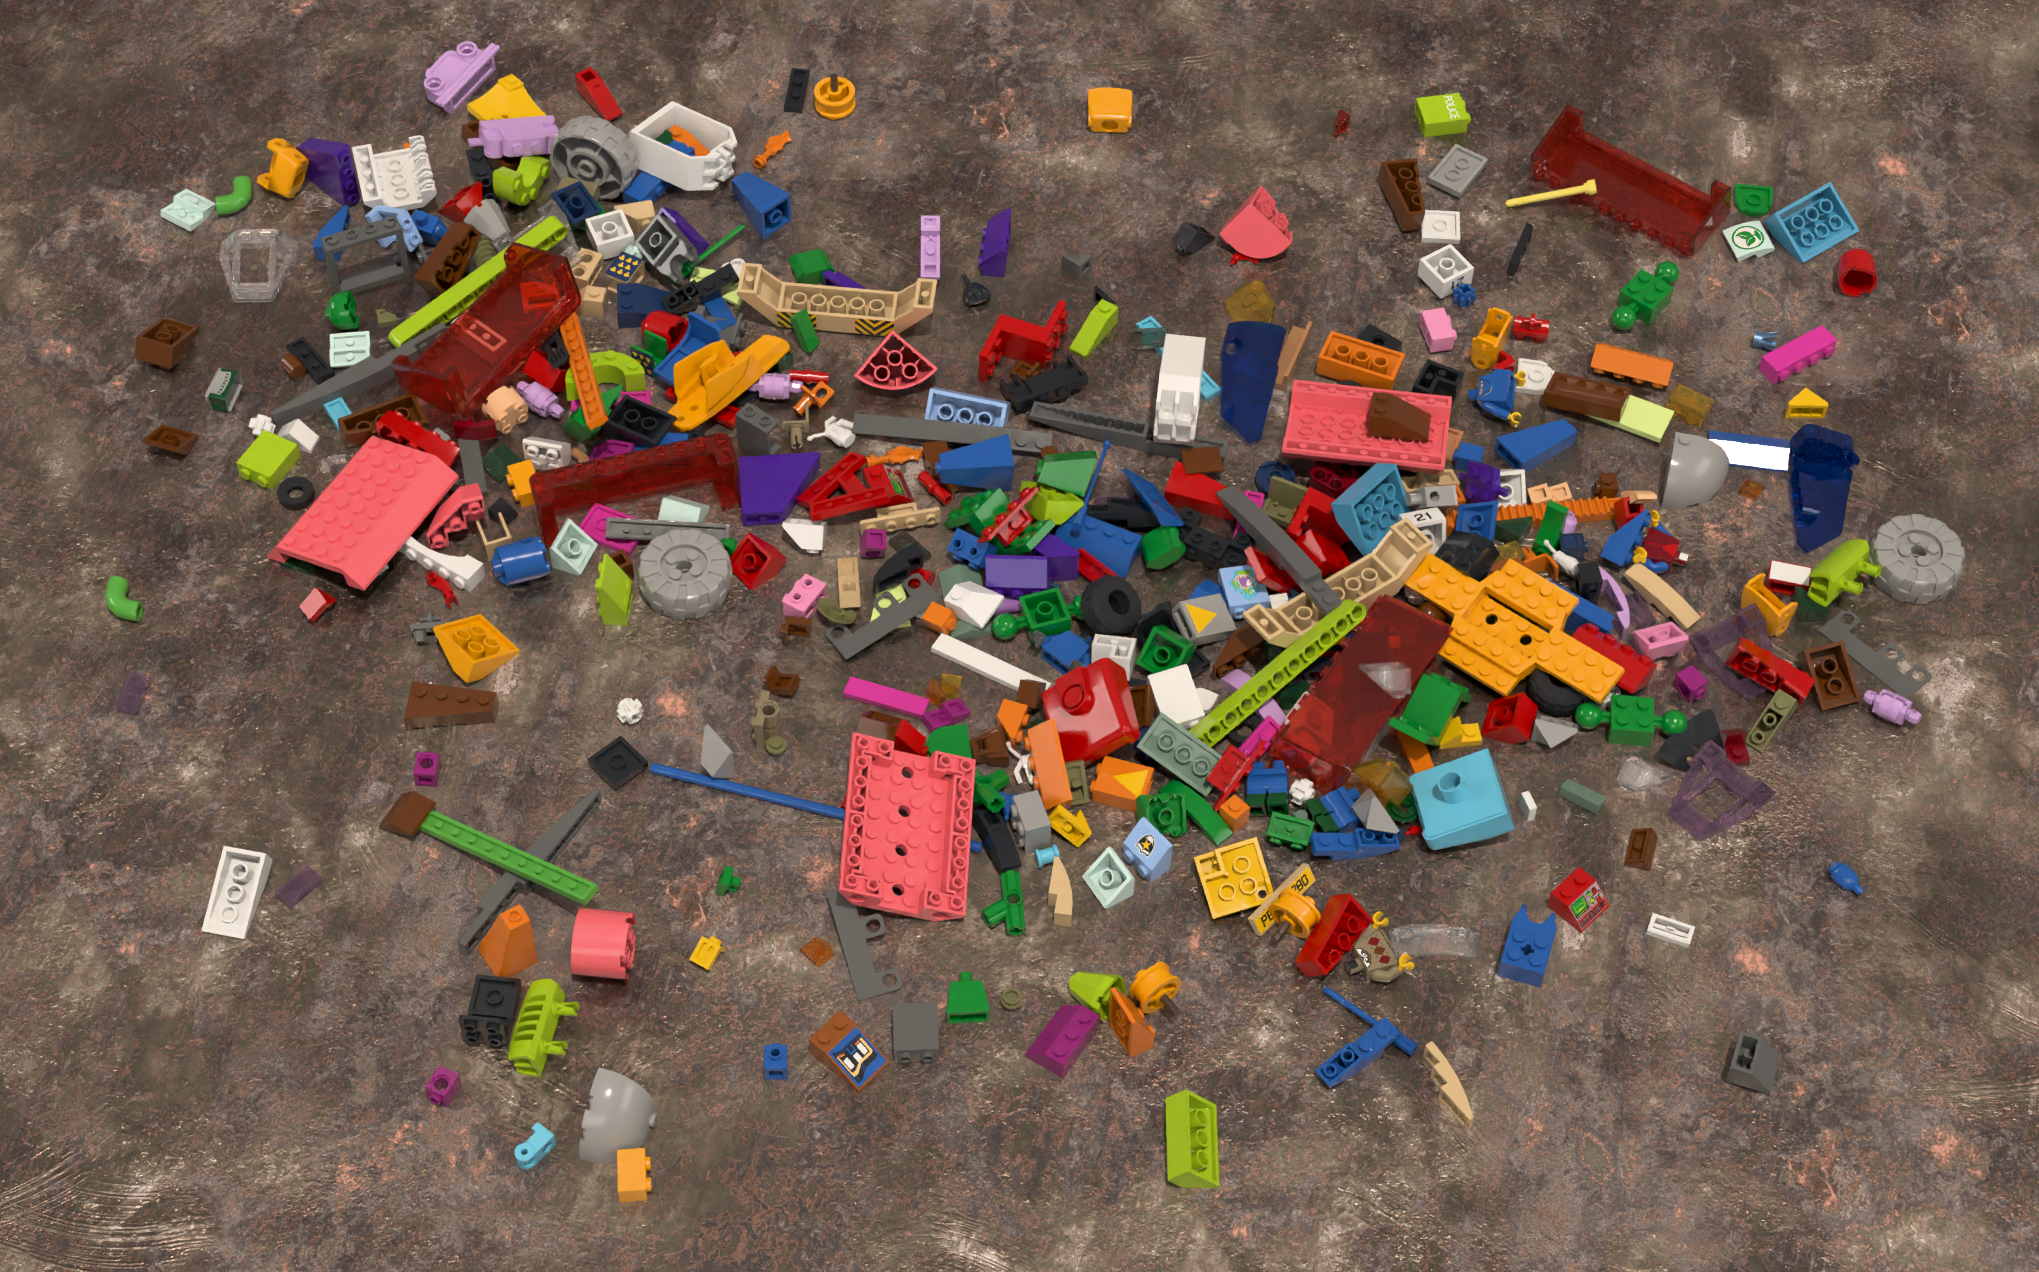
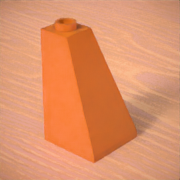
M520 904L499 914L477 948L493 975L509 978L538 963L531 921Z

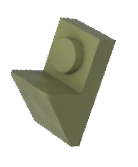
M1084 761L1064 762L1073 799L1071 806L1089 803Z

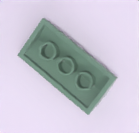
M957 564L938 573L943 602L955 584L971 581L982 586L979 570L971 566ZM958 619L956 627L950 631V636L957 640L993 635L990 619L983 629Z
M1161 712L1136 747L1207 797L1214 786L1207 782L1205 778L1222 755Z

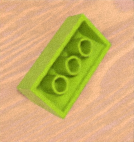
M1187 1089L1165 1098L1168 1181L1182 1188H1218L1219 1161L1216 1104Z

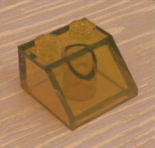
M1262 279L1243 283L1224 301L1238 331L1274 322L1276 306Z
M1377 758L1353 765L1351 768L1368 788H1371L1373 792L1397 807L1414 787L1408 781L1410 777L1399 770L1401 767L1393 760L1388 762L1383 758Z

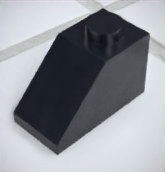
M1184 221L1172 241L1177 244L1176 248L1181 252L1195 253L1212 242L1215 236L1202 226Z

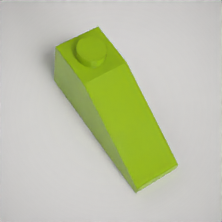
M1101 299L1090 312L1071 344L1069 351L1086 359L1118 323V307Z

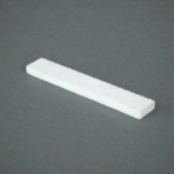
M941 633L931 647V652L1017 692L1020 679L1045 682V690L1051 687L1050 682L944 633Z

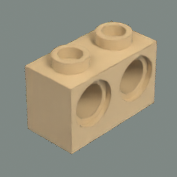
M581 248L578 255L574 256L571 267L566 269L565 279L567 281V288L579 291L586 286H594L604 268L603 254Z

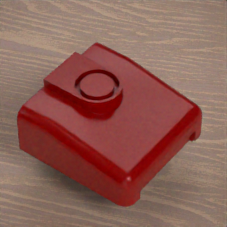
M1101 658L1085 668L1079 666L1056 679L1054 686L1041 693L1046 720L1055 718L1064 762L1083 760L1084 767L1123 745L1135 742L1139 738L1140 730L1125 668L1110 658Z

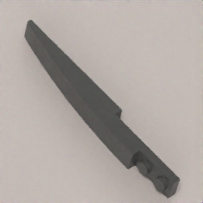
M441 322L378 359L371 355L272 411L273 425L279 427L296 419L324 410L323 405L340 397L346 401L420 364L419 356L426 354L428 351L449 340L447 327Z
M1034 401L1029 415V419L1103 442L1109 440L1111 444L1182 459L1181 449L1218 446L1221 460L1224 462L1228 449L1227 441L1195 436L1194 446L1154 442V428H1150V422Z
M854 413L852 429L853 434L923 442L947 440V444L968 446L1009 434L1011 450L1040 454L1044 447L1052 445L1053 434L1014 430L1013 428L856 413Z
M1233 485L1216 492L1217 498L1281 571L1285 569L1325 616L1341 605L1343 601L1322 579V571L1264 511Z
M595 789L575 805L525 852L553 864L602 803L600 790ZM507 870L477 904L479 915L474 917L471 926L458 939L460 953L468 957L490 930L499 914L507 909L519 893L527 897L537 883Z

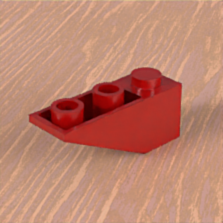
M591 67L575 74L577 91L603 119L610 122L623 115L605 83Z

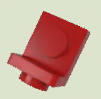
M1502 350L1499 352L1497 364L1493 367L1492 371L1498 368L1514 371L1516 361L1511 355Z

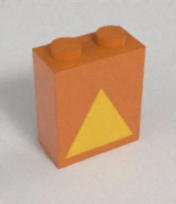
M1104 756L1103 762L1097 765L1095 774L1097 779L1092 780L1090 792L1093 793L1092 802L1137 813V803L1135 800L1139 795L1149 794L1154 778V768Z

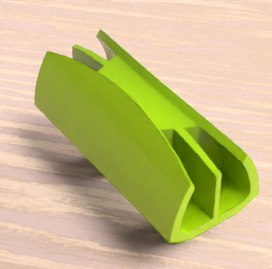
M1847 540L1817 564L1809 574L1810 577L1814 578L1807 595L1818 604L1827 607L1843 591L1857 596L1861 594L1863 583L1855 582V580L1862 573L1877 578V576H1880L1882 568L1880 565L1869 563L1870 547L1867 540Z
M550 978L536 980L531 983L515 1024L508 1052V1060H514V1066L519 1074L542 1077L548 1054L566 1055L563 1049H568L566 1041H553L560 1015L578 1016L576 1010L580 1009L579 1003L564 1002L566 995L558 983Z

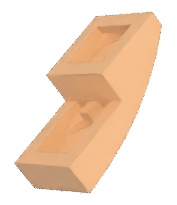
M1567 482L1548 487L1547 483L1527 489L1531 503L1535 502L1536 505L1540 502L1546 504L1550 500L1554 502L1556 500H1559V502L1567 500V502H1570L1573 499Z
M1649 490L1623 491L1620 493L1621 498L1629 497L1630 504H1649L1657 499V495Z

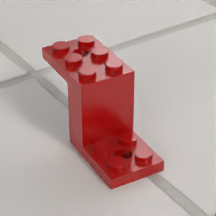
M1058 301L1045 327L1001 314L979 354V381L986 383L989 376H993L995 365L997 362L1000 363L1002 356L1016 361L1023 360L1032 366L1038 362L1041 364V368L1045 369L1047 363H1050L1053 359L1054 349H1058L1061 336L1065 335L1068 329V324H1066L1069 313L1066 310L1067 302Z
M1309 486L1296 507L1285 533L1295 541L1299 538L1302 530L1308 531L1311 529L1342 547L1344 542L1348 543L1350 541V538L1336 521L1331 506L1335 499Z
M1311 529L1294 541L1322 571V577L1329 572L1336 574L1351 565L1342 547ZM1252 546L1244 550L1247 556L1246 561L1254 570V577L1259 584H1264L1270 590H1275L1279 594L1287 593V596L1289 595V589H1293L1300 594L1304 592L1285 569L1281 571L1268 555Z

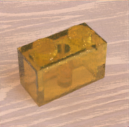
M1678 384L1669 396L1666 408L1674 411L1673 416L1701 428L1712 411L1714 400Z

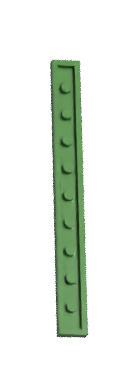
M433 810L418 829L585 906L599 891L597 884Z

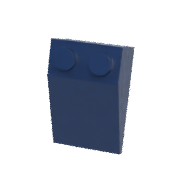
M639 283L617 284L619 329L640 328L646 316L655 310L668 312L661 299L672 292Z

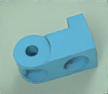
M539 1122L531 1128L533 1135L525 1143L519 1144L515 1148L516 1162L522 1169L534 1167L556 1145L554 1134Z

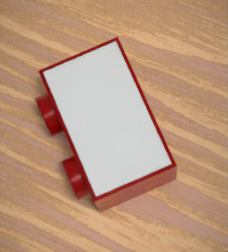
M1771 560L1767 571L1765 587L1772 593L1806 599L1811 579L1809 574L1812 568Z

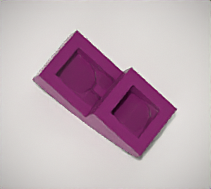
M960 698L943 702L940 709L924 713L921 720L932 733L940 727L957 724L968 717L971 712Z

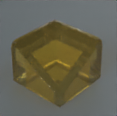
M942 673L939 698L948 700L960 698L962 676Z

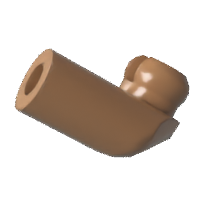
M574 448L571 456L578 460L579 464L576 468L583 467V471H586L587 468H590L589 456L578 448Z

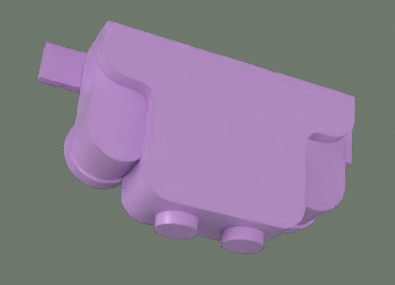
M465 41L457 46V52L453 50L445 52L425 73L424 88L427 99L443 107L446 112L453 114L496 69L494 55L500 50V46L490 43L482 51L477 48L475 43Z
M553 115L479 121V138H469L468 144L470 147L483 146L484 155L489 158L551 154L550 148L559 130L555 125Z

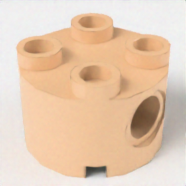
M503 386L495 390L487 397L488 403L486 405L483 403L482 406L484 415L488 419H494L496 429L503 434L509 433L513 426L518 423H524L529 417L527 414L528 404L512 386L509 389Z

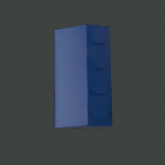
M1078 512L1074 513L1062 525H1058L1055 536L1059 537L1062 542L1074 547L1077 551L1079 548H1084L1124 580L1141 552V535L1085 515L1082 529L1075 531L1072 528V524Z

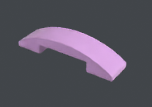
M921 216V278L940 280V216Z
M1599 567L1603 580L1601 592H1605L1616 613L1613 625L1622 641L1626 639L1630 621L1628 603L1617 582L1605 570Z
M1236 669L1221 678L1220 681L1233 694L1252 677ZM1272 697L1255 710L1261 721L1270 715L1285 730L1286 716Z

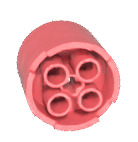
M581 907L576 916L572 936V974L628 980L629 974H626L627 969H632L636 946L635 929H632V925H636L637 922L636 914Z

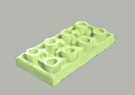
M1630 395L1620 422L1590 415L1586 416L1660 443L1674 415V411Z

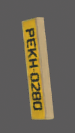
M1302 863L1248 917L1255 935L1262 936L1275 923L1268 908L1272 903H1276L1280 899L1279 894L1283 889L1290 887L1302 895L1316 881L1309 864Z

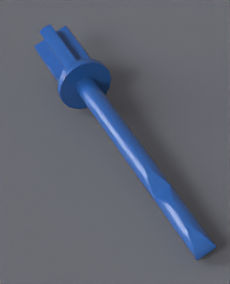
M1325 986L1324 993L1373 1026L1379 1022ZM1400 1032L1401 1036L1392 1043L1409 1055H1413L1414 1051L1418 1048V1044Z

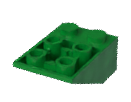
M621 384L601 394L607 416L612 411L610 407L622 395L620 390L623 385ZM581 405L570 415L562 430L582 443L586 438L590 440L599 431L601 426L590 430Z

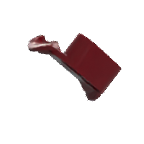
M1317 461L1309 469V486L1336 500L1361 476L1355 468L1351 469V474L1336 466L1339 463Z

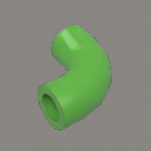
M236 177L232 182L233 192L230 195L215 196L217 216L236 213L248 205L253 191L252 181L249 177Z
M119 576L110 577L105 591V601L108 609L119 618L139 622L144 610L142 601L130 600L126 597L129 588V582Z

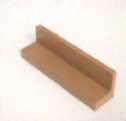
M1312 321L1308 322L1305 329L1296 326L1292 327L1268 380L1269 387L1287 391L1311 338Z

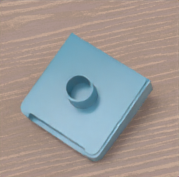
M1488 748L1413 774L1408 779L1422 826L1423 837L1428 847L1432 850L1486 840L1515 830L1508 801Z

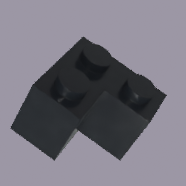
M1427 359L1412 387V392L1450 396L1452 401H1455L1462 388L1464 372Z

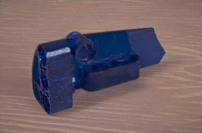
M1258 321L1229 323L1220 352V359L1222 361L1220 417L1236 429L1248 444L1261 440L1279 369L1278 362L1286 335L1284 327ZM1226 351H1232L1234 354H1229Z
M1815 424L1802 426L1789 440L1793 469L1790 476V490L1797 545L1806 553L1825 545L1842 534L1853 469L1860 463L1859 456L1854 452L1851 436Z

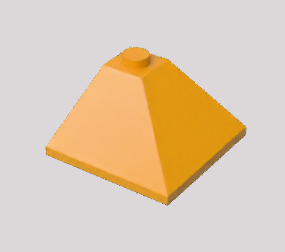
M481 614L437 625L433 628L453 671L466 683L483 679L520 653V649Z

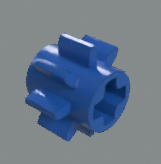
M1465 283L1458 284V288L1453 289V303H1456L1458 306L1470 307L1471 302L1476 301L1475 288H1472L1471 285Z

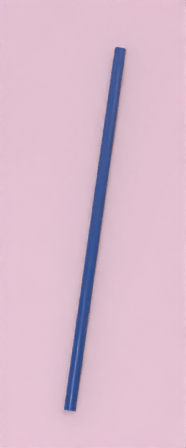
M654 762L651 764L650 773L833 818L844 820L845 809L713 778ZM970 840V851L981 853L983 843Z

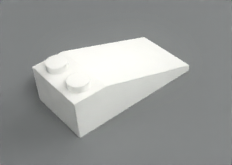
M228 846L223 847L202 932L245 940L268 880L273 860L266 853Z

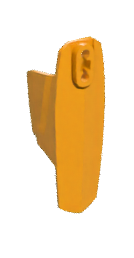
M763 335L735 357L726 342L720 340L708 344L675 363L673 376L677 403L667 412L677 417L676 422L673 424L675 430L678 432L692 430L730 404L790 350L788 342L776 336Z

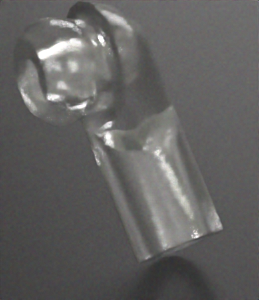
M333 455L320 461L318 466L320 467V472L330 473V466L345 465L347 463L346 455Z

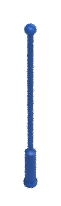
M1105 440L1103 443L1104 448L1086 494L1084 505L1078 510L1075 521L1072 524V528L1075 531L1082 529L1090 495L1107 449L1111 446L1109 440Z

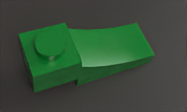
M1552 500L1548 502L1540 529L1532 547V551L1536 556L1548 553L1550 556L1553 554L1544 545V540H1548L1549 544L1557 552L1569 508Z

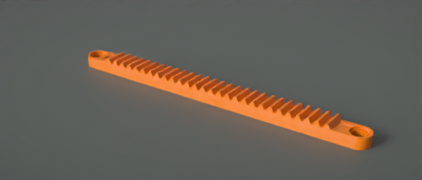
M1604 496L1602 499L1595 497L1593 500L1589 497L1586 500L1580 498L1578 501L1572 499L1570 502H1567V500H1563V502L1556 500L1555 502L1569 508V511L1575 514L1577 523L1616 520L1613 503L1620 500L1621 497L1607 498ZM1532 502L1531 505L1524 503L1522 506L1516 504L1514 507L1511 504L1507 507L1501 505L1498 508L1495 531L1540 527L1548 502L1546 504L1540 502L1537 505L1535 502ZM1455 509L1451 512L1445 510L1442 513L1446 518V535H1450L1453 530L1456 531L1458 512Z

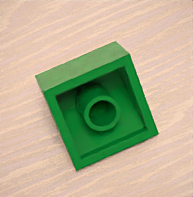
M1164 625L1154 626L1136 664L1153 674L1188 664L1197 645Z

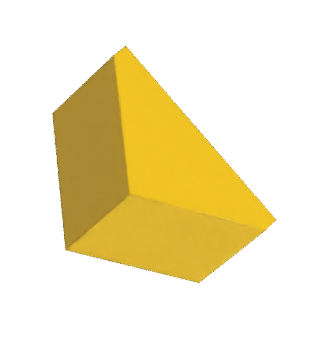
M1805 387L1788 402L1785 418H1825L1829 405L1828 402Z

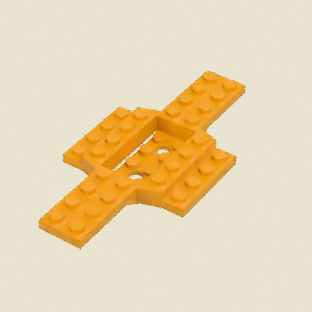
M1428 552L1403 585L1441 608L1453 618L1449 630V638L1437 652L1438 657L1504 697L1511 693L1519 681L1531 674L1535 668H1538L1601 704L1625 673L1623 667L1563 632L1567 618L1579 604V598L1511 558L1500 571H1495L1479 583ZM1489 595L1506 604L1507 606L1511 607L1512 609L1516 610L1517 612L1523 614L1524 616L1528 617L1529 619L1533 620L1534 622L1538 623L1544 628L1548 629L1550 633L1545 632L1544 630L1540 629L1534 624L1528 622L1526 619H1523L1522 617L1513 613L1509 609L1498 604L1494 600L1490 599ZM1490 615L1498 618V621L1493 625L1486 623V618ZM1523 636H1530L1532 642L1529 645H1523L1520 643V639Z

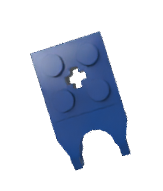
M1522 904L1520 910L1513 917L1497 976L1541 988L1557 929L1555 923L1556 913L1551 912V915L1543 923H1534L1527 917V905Z

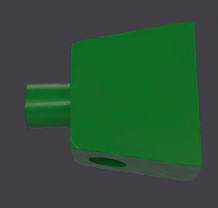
M970 972L960 973L959 981L950 983L947 1003V1024L989 1023L990 1011L983 982L980 980L973 981L972 973Z

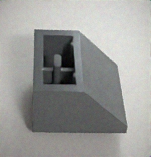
M1740 1030L1725 1081L1770 1095L1781 1055L1763 1037Z

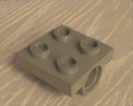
M762 690L760 699L757 698L755 703L757 715L752 717L751 728H754L752 740L756 741V749L765 750L766 741L770 737L781 736L779 705L771 700L770 691Z

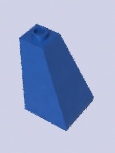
M748 171L732 179V193L761 239H765L792 221L791 201L788 192Z
M1009 434L939 454V461L935 462L936 475L939 474L940 482L993 490L1000 488L1002 491H1011L1014 461Z

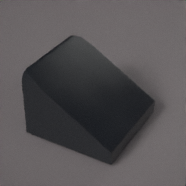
M1097 285L1094 286L1095 302L1099 303L1103 299L1116 305Z
M502 497L488 509L489 518L498 524L499 512L502 513L506 525L518 516V513Z

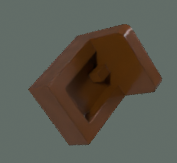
M1021 360L1010 371V377L1014 379V375L1018 374L1025 385V379L1042 374L1041 364L1037 362L1034 366H1031Z
M787 616L785 624H781L780 636H783V644H788L790 635L811 638L812 619Z
M771 666L763 679L772 695H793L801 681L798 674H782L776 666Z

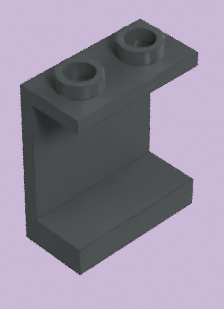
M697 306L695 313L702 315L711 323H716L714 319L728 320L707 316L706 306ZM739 313L735 325L721 330L722 340L726 342L732 353L736 352L737 348H740L741 334L746 331L747 322L744 321L743 313Z
M749 402L745 404L735 414L738 446L755 456L778 455L781 452V446L770 440V433L780 424V421Z
M937 1002L892 1003L894 1062H933L934 1060H939Z

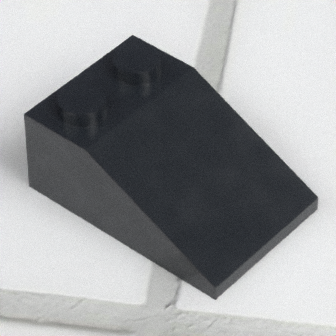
M625 394L608 416V421L604 423L606 437L612 440L634 443L639 446L656 447L676 422L677 417Z
M1453 530L1434 556L1480 582L1500 553L1493 542L1476 533Z

